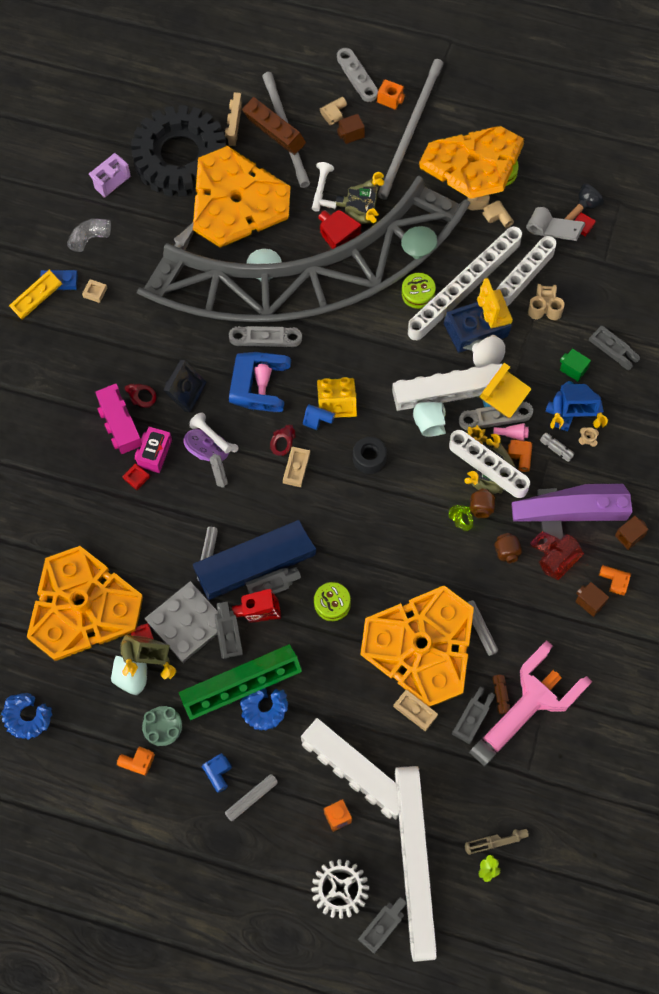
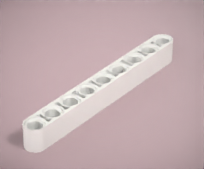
M518 227L508 228L409 321L408 336L410 339H422L446 316V312L453 310L518 249L522 231Z
M418 766L396 767L395 780L411 955L414 962L435 960L436 944Z

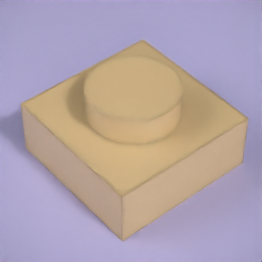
M89 279L82 293L83 298L100 303L107 290L106 284Z

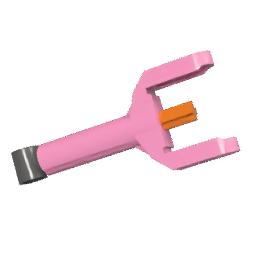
M545 641L520 669L523 696L483 737V740L481 739L469 752L484 767L537 710H548L551 712L566 711L592 683V680L587 676L580 679L558 701L557 697L550 690L562 679L559 673L552 670L542 682L536 677L530 676L535 668L547 657L550 649L553 647L548 641Z

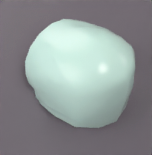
M420 402L415 405L413 417L423 436L432 437L446 433L444 428L446 411L443 403Z
M116 656L111 676L112 683L128 693L138 695L146 685L147 663L134 662L138 666L134 676L132 677L130 672H128L127 676H124L122 670L126 663H124L123 657Z

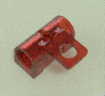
M541 532L530 543L533 548L544 552L545 556L539 561L540 566L546 575L556 580H559L584 555L579 543L568 534L558 539L548 533ZM547 538L544 544H538L539 540Z

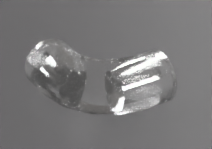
M89 219L80 223L69 236L68 248L76 252H82L90 238L95 236L108 238L111 232V221Z

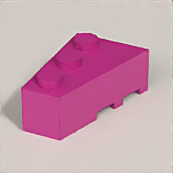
M117 383L96 391L95 393L100 405L97 410L101 419L105 417L107 421L104 425L108 434L112 433L114 437L111 439L114 448H119L121 454L141 447L142 443L139 434L127 411L126 404L122 400Z

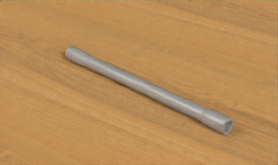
M266 72L262 77L275 112L288 123L271 72ZM299 152L295 155L290 153L300 187L309 186L310 181L303 167Z

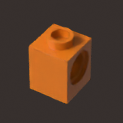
M385 79L378 90L377 103L396 110L405 98L403 86Z

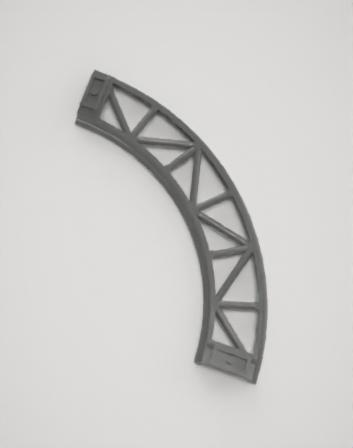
M417 176L409 190L395 207L379 222L358 237L321 254L281 263L244 264L220 261L199 256L166 243L163 258L144 288L139 287L137 294L179 311L229 321L275 322L324 314L357 303L389 287L410 273L436 250L434 249L421 259H414L402 270L382 282L393 232L401 239L405 234L399 227L437 219L448 221L437 236L438 248L461 220L471 202L465 199L459 204L426 188L423 178ZM412 205L430 212V214L401 219ZM385 234L375 276L359 251ZM352 255L368 279L323 267ZM184 265L205 271L204 273L174 283ZM301 274L270 306L269 278ZM317 274L370 287V289L327 305ZM228 276L261 278L263 307ZM310 276L320 307L298 312L274 314ZM212 278L205 309L164 298L168 292ZM219 279L260 315L213 311Z

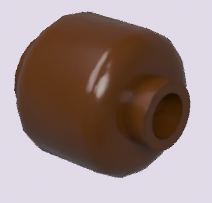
M482 488L471 494L470 511L475 517L488 518L489 515L494 513L495 496L493 493L489 492L488 489Z
M505 533L497 537L494 547L499 560L507 561V563L516 562L522 554V547L518 537L511 533Z

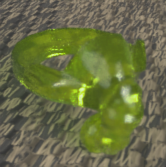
M462 505L451 507L448 515L450 519L455 521L456 527H460L464 531L472 529L473 518L469 512L470 508ZM462 513L468 515L469 525L464 523Z

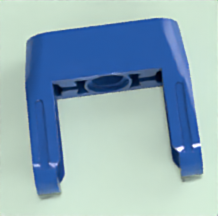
M260 352L238 353L230 387L229 403L247 409L282 412L284 409L283 400L276 396L251 393L254 368L259 364H266L272 370L283 371L290 368L291 358L285 355Z

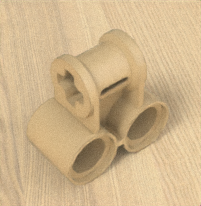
M537 285L536 296L530 300L528 315L532 319H540L544 314L551 320H558L562 317L565 304L561 298L556 297V285Z

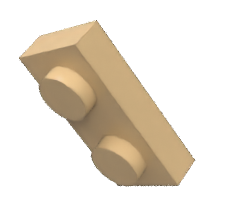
M296 447L291 448L283 477V484L302 487L310 450Z
M408 690L404 691L393 706L425 732L438 717V713Z

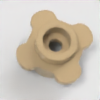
M582 428L580 430L581 438H579V443L595 447L598 443L596 439L599 432L593 428Z

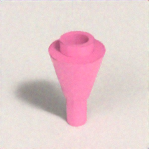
M259 364L254 368L258 394L266 395V387L272 369L266 364Z
M525 423L506 428L494 427L493 434L506 435L516 440L525 441V438L529 436V427H525Z

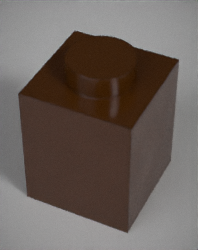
M356 114L339 120L337 132L339 137L343 138L345 144L364 138L365 126L359 115Z
M634 516L617 530L615 537L629 550L645 537L649 529L643 520Z
M592 582L587 587L583 585L576 593L578 595L576 603L593 617L609 599V596Z

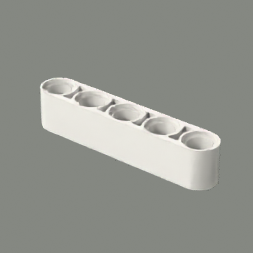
M543 237L498 286L497 290L500 289L502 295L507 296L503 297L507 306L512 303L553 257L556 248V240L553 237Z
M456 430L451 434L449 447L453 453L514 497L522 498L526 496L530 486L529 478L466 432ZM455 440H460V441H462L463 443L457 444V443H455L454 441H455ZM470 451H476L478 454L472 455ZM485 462H491L493 465L488 466ZM501 473H506V474H508L509 476H508V477H503V476H501L500 474H501ZM521 484L525 488H518L516 485Z

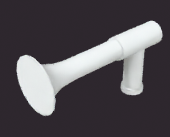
M319 162L316 167L320 170V177L312 210L319 211L320 206L336 209V201L322 199L327 174L332 172L334 167L329 163Z
M198 413L191 419L190 428H200L225 453L230 451L235 453L238 451V445L226 442L205 423L206 416L204 413Z

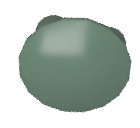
M418 226L411 228L403 235L402 248L407 254L413 256L414 259H421L437 248V236L428 227Z
M159 706L145 713L142 731L150 743L156 746H166L173 743L179 737L182 731V720L174 708Z

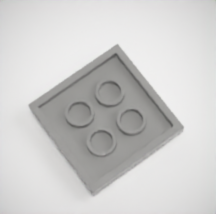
M191 581L145 618V621L149 623L150 627L165 644L170 645L169 648L182 663L218 635L215 623V614H218V611Z

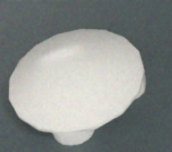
M491 335L481 342L475 343L472 347L475 366L480 368L486 367L489 364H500L505 354L503 341L496 335Z

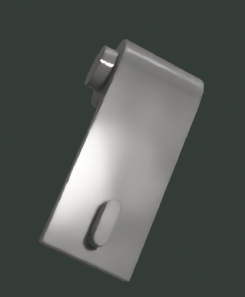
M537 207L526 227L530 233L535 235L577 241L585 223L552 218L547 208Z

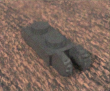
M600 326L589 338L590 342L615 361H619L620 365L625 369L630 370L633 367L632 363L624 357L625 354L635 363L640 360L639 355L629 345L603 326Z
M482 687L478 689L474 698H471L452 735L468 744L472 742L495 697V694L491 693L487 697L485 705L478 702L484 692Z

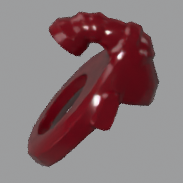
M143 384L125 386V391L130 396L133 405L148 408L156 402V393L150 386ZM148 390L152 394L151 401H141L138 397L139 391Z
M286 425L284 428L273 432L274 436L271 439L270 448L275 455L283 456L290 451L293 438L296 437V432L292 425ZM284 437L287 440V448L280 452L276 448V443L278 439Z

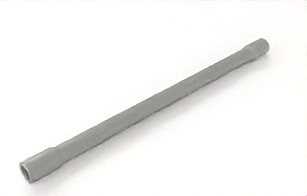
M440 59L433 61L426 83L385 177L384 185L380 187L377 194L380 199H387L399 166L436 78L442 69L443 61Z

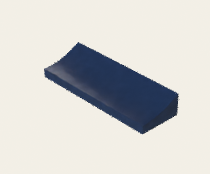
M297 520L193 563V568L208 600H211L246 585L248 581L315 556L316 548L300 521Z

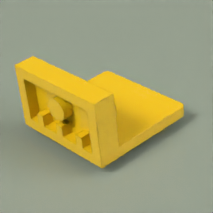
M485 278L480 287V294L477 297L479 306L483 308L485 321L489 323L490 328L511 324L513 319L501 290L493 291L489 279Z
M503 363L479 397L507 418H511L531 388L509 373L508 369L510 366Z
M343 377L341 379L325 378L317 380L319 408L335 413V418L357 417L354 378Z

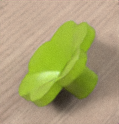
M488 855L480 863L479 877L483 878L485 882H490L492 878L500 873L498 868L499 861L494 859V856Z

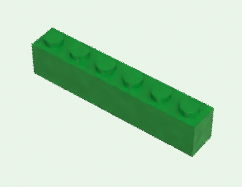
M289 644L178 693L189 719L193 720L302 672L297 656Z

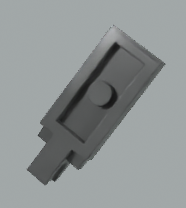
M297 567L291 569L283 568L248 581L246 586L249 594L271 589L276 594L289 589L292 581L300 579L301 576Z
M228 602L217 603L218 614H215V623L221 657L228 658L243 655L236 615H234L233 611H229Z
M400 897L394 905L390 902L387 906L385 905L358 940L375 954L402 921L404 914L401 911L407 902Z

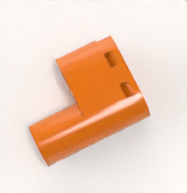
M511 440L508 445L509 456L519 459L520 471H530L532 443Z
M602 565L599 576L612 580L609 592L625 595L631 573Z
M139 746L134 758L120 754L117 766L146 776L155 754L151 750Z

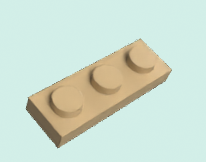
M234 93L233 100L230 99L231 114L228 113L227 117L229 128L225 130V138H228L229 146H236L242 107L241 93Z

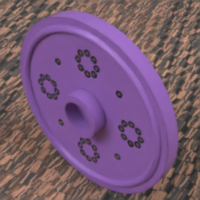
M193 429L185 434V447L200 460L210 461V457L213 454L220 455L222 461L228 457L229 453H225L203 430Z

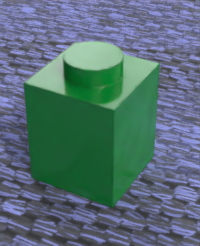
M572 348L569 354L565 353L561 358L560 371L579 382L588 370L591 360Z

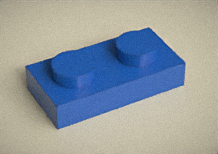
M41 270L40 277L43 276L48 270ZM51 270L62 282V285L56 290H77V270Z

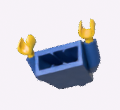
M566 382L561 386L560 391L556 393L553 400V414L555 417L550 424L551 428L553 429L555 422H557L559 429H561L564 420L560 415H563V417L597 416V419L593 422L594 427L598 428L600 424L604 427L608 419L602 415L604 411L601 397L586 384Z

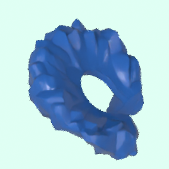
M266 688L243 697L240 701L243 711L242 718H245V722L249 723L254 729L266 731L269 728L277 727L279 722L284 719V714L288 709L287 694L284 690L279 691L275 689L271 694L273 706L268 712H261L259 710L260 701L263 698H268Z
M29 693L11 695L6 699L4 709L1 712L3 716L2 721L7 728V732H10L11 735L16 736V738H27L28 740L39 736L43 730H47L50 724V717L52 716L51 707H47L46 704L38 706L35 718L31 721H24L20 716L21 711L30 705L34 706L35 696Z

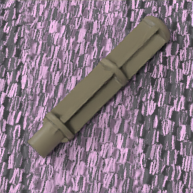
M514 829L510 836L500 838L497 834L466 842L465 850L470 855L519 842L522 838L529 837L527 829ZM483 839H486V841H487V842H483V843L476 844V845H472V846H470V844H469V843L476 842V841L483 840ZM488 845L486 849L471 852V849Z

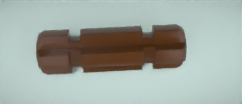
M499 674L493 676V683L496 685L494 687L497 703H499V714H506L510 710V705L507 704L509 702L506 686H504L506 683L505 676Z

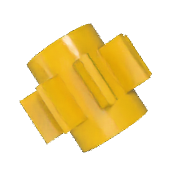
M478 425L473 428L468 427L467 434L483 445V442L487 440V437L484 436L485 429L481 430L478 428Z

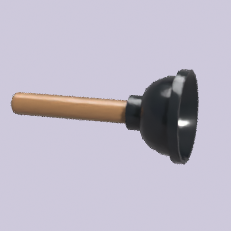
M584 183L579 192L577 206L565 219L573 220L582 210L602 206L604 204L603 197L594 187Z

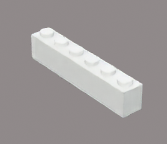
M489 364L486 367L480 368L472 367L463 371L454 370L446 374L437 373L429 377L420 376L407 381L399 380L393 383L392 387L396 410L415 408V405L420 402L444 403L478 397L501 368L502 364Z
M316 718L302 734V746L307 751L312 752L313 750L319 755L317 758L324 765H331L334 768L333 772L341 779L345 777L350 781L349 785L355 791H362L369 803L380 806L382 808L381 812L389 819L393 817L396 820L399 817L396 783Z

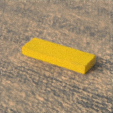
M49 269L9 306L23 320L58 289L62 282Z

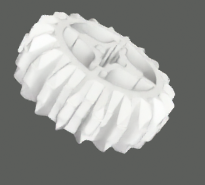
M338 859V866L335 867L333 861H330V869L323 865L322 870L325 873L317 871L316 875L320 880L313 879L312 881L313 884L318 885V887L312 888V892L318 893L313 896V900H321L317 904L318 908L326 906L323 910L324 914H327L329 909L332 910V918L335 917L336 912H339L340 919H343V912H346L347 916L351 917V909L355 913L359 912L357 904L364 907L365 903L360 899H368V895L362 893V891L369 890V886L362 885L367 882V877L360 878L363 870H359L356 873V864L352 868H348L350 864L348 860L345 862V866H341V859ZM343 872L351 877L340 880L333 874ZM328 878L333 888L324 897L322 888L325 880ZM356 881L358 893L356 898L352 900L348 889ZM336 884L340 887L343 885L345 886L344 893H341L340 891L336 893ZM341 898L348 905L336 906L331 904L330 901Z

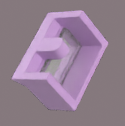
M116 153L89 173L95 189L104 197L131 177L128 164Z

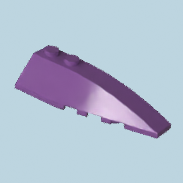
M584 484L511 503L513 521H627L632 513L631 495L624 484Z

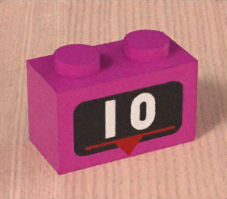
M148 427L147 433L144 432L142 435L141 448L137 449L135 453V460L139 467L160 473L172 442L170 432Z

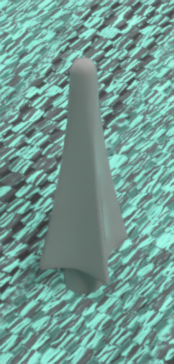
M193 223L174 238L176 247L186 250L194 233Z

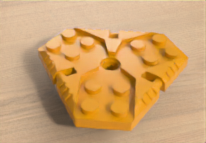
M499 126L470 132L465 136L461 134L451 138L436 140L428 144L419 162L420 169L442 182L447 179L449 186L471 199L502 192L513 170L512 165H515L524 145V139Z
M229 146L198 158L197 195H195L193 231L221 248L251 235L255 229L259 232L288 219L290 186L277 179L271 173L266 172L263 168L259 169L254 162L246 159Z
M81 546L45 558L37 592L40 598L34 604L27 638L54 661L90 649L92 648L91 645L97 643L101 645L118 637L128 635L136 631L143 595L117 574H110L108 567ZM103 578L106 579L104 584L100 583ZM47 598L53 599L52 603H48ZM84 599L81 605H75L78 600ZM95 631L96 635L89 638L88 633Z
M441 586L410 599L409 604L404 606L398 604L365 618L360 655L388 677L396 679L401 687L408 690L428 707L454 698L464 692L468 660L466 651L470 644L474 607L446 586ZM413 610L415 616L407 618L405 613ZM424 638L428 641L425 648L417 647L419 639ZM452 645L459 646L458 652H452ZM402 666L407 669L404 675L398 672Z

